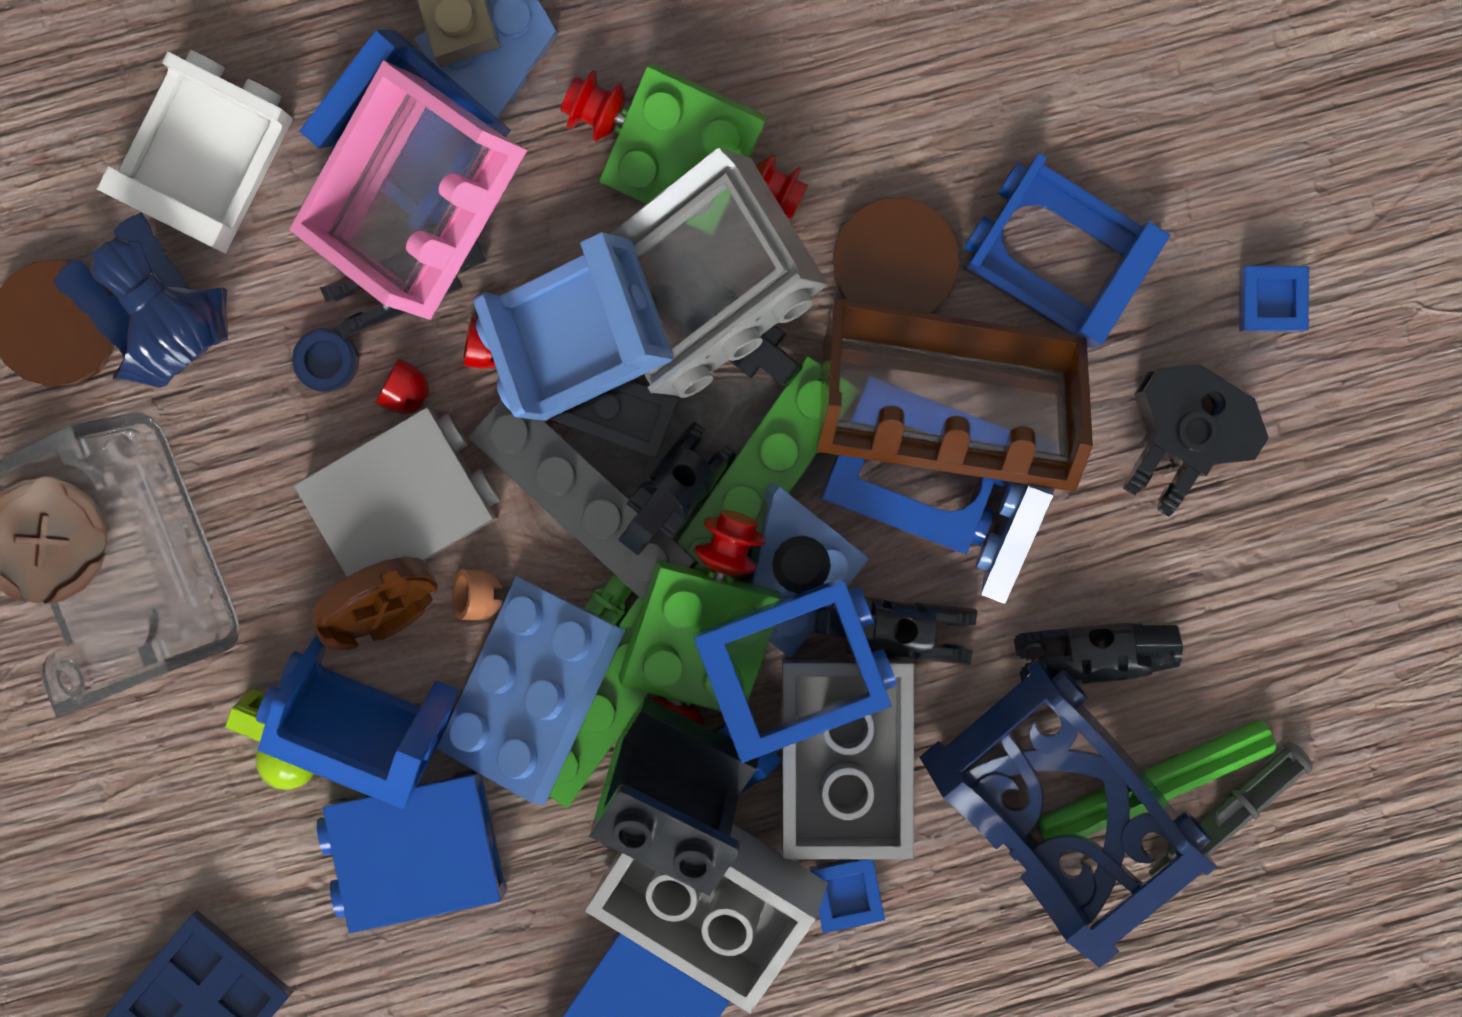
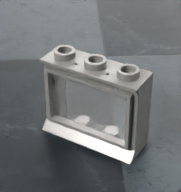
M719 147L611 233L612 235L632 240L674 357L673 361L644 374L650 384L647 387L650 393L676 395L680 398H685L703 390L712 382L713 376L711 373L728 360L735 361L755 351L763 342L761 338L763 333L778 322L786 323L804 314L813 304L811 297L828 285L752 159Z

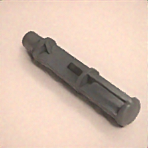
M1284 743L1282 751L1238 789L1234 787L1229 791L1231 795L1199 822L1212 840L1204 846L1209 856L1252 819L1256 821L1260 817L1259 813L1304 773H1311L1313 768L1312 762L1302 748L1294 743ZM1170 844L1168 845L1167 855L1148 871L1151 876L1176 856Z

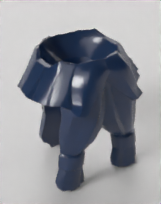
M141 212L121 222L114 230L116 237L111 241H105L91 252V274L82 260L70 262L60 269V273L53 281L57 290L71 298L83 313H87L99 332L119 348L124 359L114 373L113 379L160 388L167 386L175 375L180 374L191 362L201 357L208 348L228 340L227 289L224 287L204 290L189 288L181 273L164 254V249L153 235L149 222ZM101 285L109 289L115 296L107 295Z

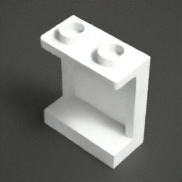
M192 50L189 51L185 60L167 51L162 61V64L168 68L167 75L119 171L108 166L97 190L226 254L293 118L278 107L282 96L267 87L247 79L243 88H240L221 78L225 68L213 60Z

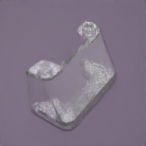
M132 412L70 425L0 459V488L21 477L48 475L70 481L95 501L106 521V548L101 570L84 590L62 602L50 603L67 645L47 655L42 665L43 687L48 695L56 718L218 655L235 646L239 637V623L236 612L167 438L161 427L152 417L144 413Z

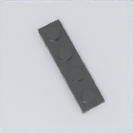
M500 400L468 436L478 448L642 600H644L657 559L689 568H694L698 564V561L662 531L657 532L640 555H636L619 542L620 536L637 515V512L627 505L629 498L546 421L516 418Z

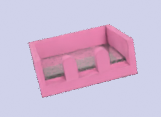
M383 60L289 230L383 305L431 320L528 150L495 131L434 88L427 80Z

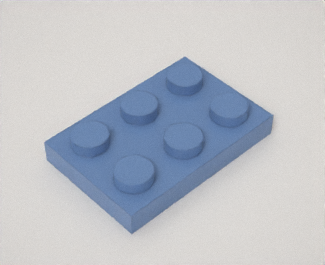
M516 576L436 749L530 803L545 805L626 629L529 580Z

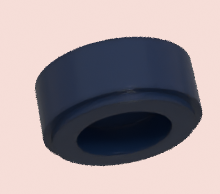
M318 328L307 332L299 339L293 350L292 365L296 376L305 386L320 392H335L346 387L354 379L359 367V355L350 338L343 341L339 331L330 328Z

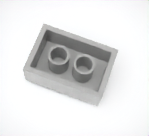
M782 658V725L867 693L855 658ZM888 658L897 682V686L886 690L892 705L891 707L782 748L781 848L783 859H914V663L909 658Z
M734 824L730 837L739 841V852L710 896L618 852L603 875L585 912L750 1014L815 922L828 882L794 861L783 859L781 853Z

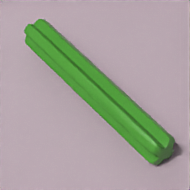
M1255 720L1150 767L1143 772L1165 799L1169 800L1274 753L1277 749L1276 742L1268 725L1261 720ZM1128 787L1131 817L1147 809ZM1105 788L1039 817L1037 827L1043 841L1062 834H1075L1087 837L1107 828Z

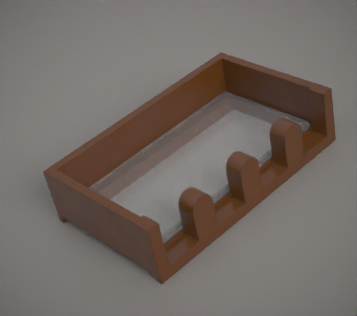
M834 298L822 346L824 351L817 452L1076 492L1093 447L1087 338Z

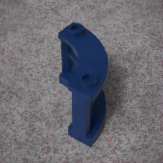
M1036 660L1027 668L1030 672L1028 677L945 747L937 741L919 758L943 799L959 811L995 849L1004 844L1010 850L1009 855L1015 861L1018 860L1026 869V872L1020 878L1048 913L1065 941L1098 967H1101L1119 952L1115 945L1202 872L1208 876L1217 868V865L1204 849V846L1212 840L1201 824L1187 810L1180 815L1177 814L1127 752L1085 708L1083 703L1088 700V697L1077 682L1063 669L1053 676ZM1045 703L1059 716L1061 729L1054 734H1046L1041 731L1036 720L1030 729V740L1035 749L1023 750L1011 731ZM1078 731L1099 754L1069 749L1074 743ZM999 741H1001L1008 753L982 762L970 769L968 768ZM1057 770L1075 772L1104 781L1107 798V830L1103 848L1091 839L1075 834L1056 835L1038 843L1030 833L1040 817L1044 802L1042 782L1036 771ZM1017 774H1021L1029 792V804L1020 809L1008 806L1003 799L1004 791L1008 789L1020 790L1019 783L1012 777ZM1128 787L1149 812L1130 818ZM1153 832L1160 834L1169 842L1176 856L1143 883L1122 863L1125 853L1139 863L1155 861L1156 856L1145 851L1142 845L1144 836ZM1068 850H1074L1087 855L1098 863V866L1094 873L1092 867L1082 860V871L1078 875L1071 876L1061 867V856ZM1117 880L1131 893L1098 920L1097 915L1102 910Z

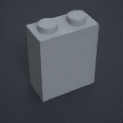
M428 407L294 485L347 577L384 560L411 557L419 558L425 562L499 518L492 507L500 501L493 484L482 468L472 473L460 453V450L467 447L468 443L457 423L449 413L440 418L435 409Z

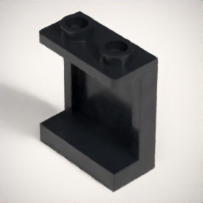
M645 696L616 741L589 837L710 896L738 855L740 843L738 840L730 837L738 796L757 770L759 757L741 763L733 740Z

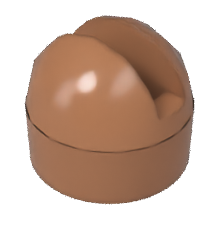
M460 569L455 576L452 590V604L455 616L459 620H483L496 614L503 601L493 600L494 591L502 590V583L492 573L479 569Z

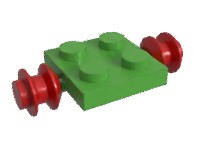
M653 62L647 66L630 108H624L626 97L623 83L618 82L607 91L597 86V71L595 70L589 73L586 80L577 76L573 79L561 106V112L569 115L567 129L569 130L581 121L592 126L593 141L595 142L610 135L614 129L619 133L599 182L645 204L651 202L718 147L750 158L769 117ZM772 154L759 161L756 167L787 218L792 220L808 184L797 180L802 169L800 166L789 175L776 170V155ZM728 188L712 200L714 206L711 210L702 216L690 217L685 223L714 236L733 198Z
M722 510L719 517H707L704 519L703 524L713 533V537L710 543L697 544L694 551L705 566L709 568L708 572L657 559L618 676L622 687L658 695L650 699L701 725L704 724V718L694 705L721 711L696 646L694 633L783 599L779 591L734 580V576H741L756 571L757 564L747 555L750 546L764 545L766 537L756 530L758 526L756 520L742 513L730 510ZM774 626L726 644L747 701L752 692Z

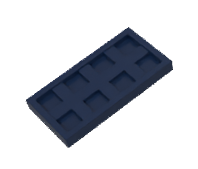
M197 910L191 914L106 1017H273L294 991Z

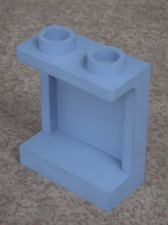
M600 232L580 242L584 255L506 294L497 295L484 292L473 298L479 317L476 321L478 335L485 347L491 352L499 375L497 379L499 396L514 417L545 421L674 360L632 240Z

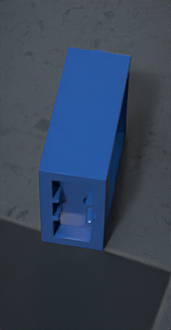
M840 577L694 633L696 646L741 763L892 706L886 690L897 686V682L884 649L871 652L863 628L874 624L860 587L848 591L845 581ZM834 603L867 693L760 733L726 644Z

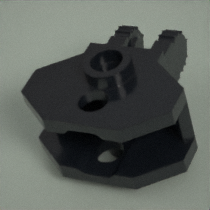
M1200 364L1163 368L1147 372L1134 393L1147 430L1145 437L1141 441V444L1146 447L1126 478L1123 489L1134 496L1143 490L1150 482L1160 460L1164 457L1180 467L1159 497L1157 510L1170 517L1188 494L1198 476H1207L1213 465L1255 460L1269 438L1255 398ZM1205 395L1211 399L1213 404L1210 414L1206 413L1202 408V399Z

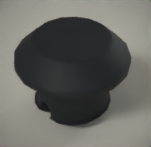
M807 536L791 537L781 543L775 551L772 562L773 573L778 583L789 592L797 594L824 584L831 568L830 557L824 545L816 539Z

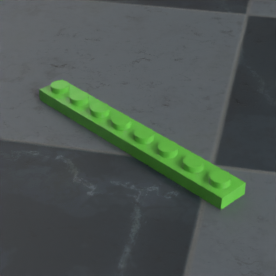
M807 356L802 363L803 369L793 382L783 390L677 543L698 561V564L693 569L708 572L709 569L694 551L697 544L710 543L713 533L703 524L705 518L719 517L722 510L735 511L758 522L756 530L762 533L768 503L764 501L767 488L774 482L789 494L818 453L817 443L823 366ZM841 379L839 392H842V408L838 422L860 393ZM638 597L619 624L620 627L626 629L549 795L567 809L630 721L643 698L649 694L622 687L618 678L643 603L640 597Z

